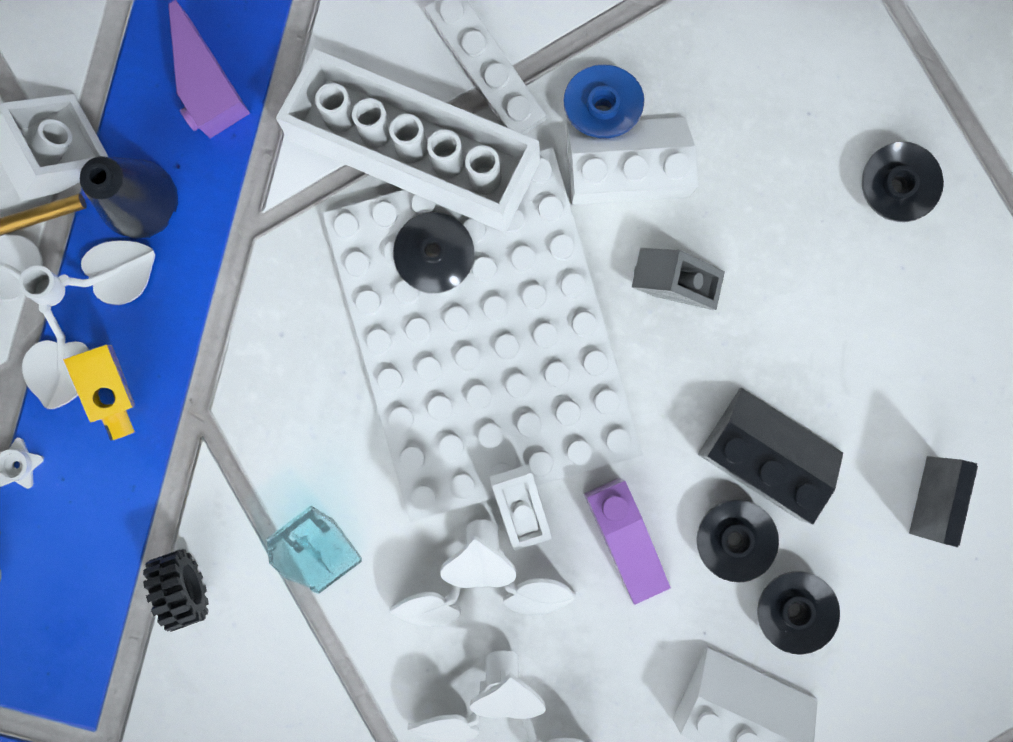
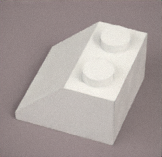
M74 94L0 103V162L21 201L57 194L80 182V172L87 161L100 156L108 157Z

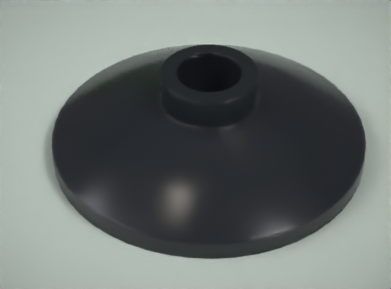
M895 142L882 147L869 158L862 173V191L868 205L881 217L894 222H911L924 217L934 209L943 192V173L937 159L924 147L911 142ZM893 179L901 182V192H897L893 188L891 183Z
M428 212L410 219L400 229L394 242L393 259L398 273L411 287L425 293H443L457 287L468 276L474 262V244L469 231L459 220L444 213ZM435 243L440 246L441 250L438 256L428 257L425 254V249L429 244Z
M729 500L714 506L706 513L698 527L696 543L702 562L714 575L730 582H747L760 577L771 567L778 553L779 535L773 519L763 508L745 500ZM732 532H738L741 537L739 544L736 546H730L728 543V536Z
M792 571L777 576L767 584L758 601L757 617L763 634L775 647L790 654L803 655L818 651L834 637L840 622V605L835 592L823 579L808 572ZM793 603H799V614L793 617L789 616V606Z

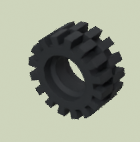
M179 549L146 562V569L143 570V575L147 580L143 581L144 588L149 592L146 595L147 602L152 603L151 612L153 616L158 615L157 623L160 626L164 625L165 631L173 632L206 619L209 611L206 605H209L208 598L205 596L207 592L206 585L202 584V573H198V564L196 561H192V555L189 552L186 553L185 549Z

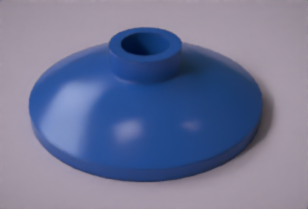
M595 65L583 69L570 80L564 93V110L568 120L577 130L591 137L605 139L623 135L637 124L643 113L644 93L641 85L632 74L617 66ZM603 105L608 107L609 110L602 111L597 109V107Z

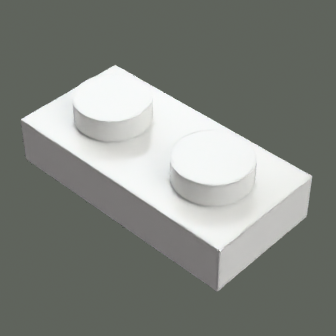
M530 465L490 476L491 485L513 551L552 539Z

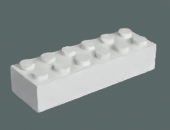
M313 49L276 116L289 141L502 232H506L540 163L538 140L317 49Z

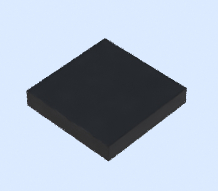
M927 456L909 534L957 548L960 546L978 463L962 459Z

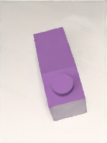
M174 0L169 3L176 89L178 96L185 105L180 112L193 131L200 128L209 138H212L249 115L250 112L187 13Z
M619 477L584 493L585 499L633 604L636 605L671 589L626 481Z

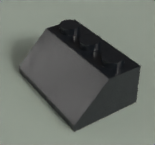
M739 388L698 453L700 457L790 515L812 525L836 489L843 458L842 451L743 388Z

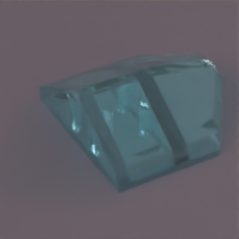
M309 506L266 539L269 564L285 579L307 586L312 592L318 594L362 562V557L336 521L313 506Z

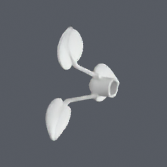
M0 235V300L13 301L24 294L39 304V311L44 314L57 338V343L49 340L36 343L25 354L22 363V373L27 386L39 398L45 408L56 409L78 396L63 359L89 351V348L81 342L65 343V335L51 311V306L58 304L63 299L65 286L67 285L79 287L93 285L96 297L107 304L122 305L132 302L142 294L148 284L155 259V253L152 248L132 241L101 243L90 249L82 258V270L89 278L77 279L70 278L65 274L58 277L48 268L42 266L43 259L40 249L30 239L19 235Z
M476 520L466 526V545L444 562L441 567V577L453 585L451 593L446 597L434 592L409 596L392 606L390 614L421 626L435 627L447 625L457 620L461 614L460 607L453 604L457 601L461 587L505 586V589L510 593L504 596V605L513 611L531 615L549 613L566 606L574 600L576 592L573 593L568 586L561 582L546 578L530 579L519 585L514 584L516 569L504 556V551L499 550L498 525L489 520Z
M494 651L486 655V680L480 681L479 695L470 702V709L473 711L470 716L464 718L456 714L441 715L415 724L408 723L407 730L435 742H464L479 735V727L476 724L480 716L488 718L512 717L523 719L529 742H543L536 737L531 718L545 712V702L531 687L519 679L518 655L511 651ZM555 738V739L547 740V741H545V742H586V741H583V740H580V739H576V738Z

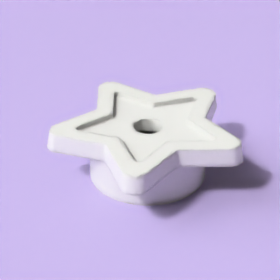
M16 438L8 450L0 452V487L15 481L27 489L31 488L34 484L33 470L44 461L43 456L29 453L24 440L21 438ZM16 461L20 463V467L18 469L14 467V463Z

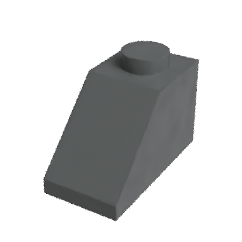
M640 248L637 264L634 269L632 288L657 298L717 310L725 271L681 250Z

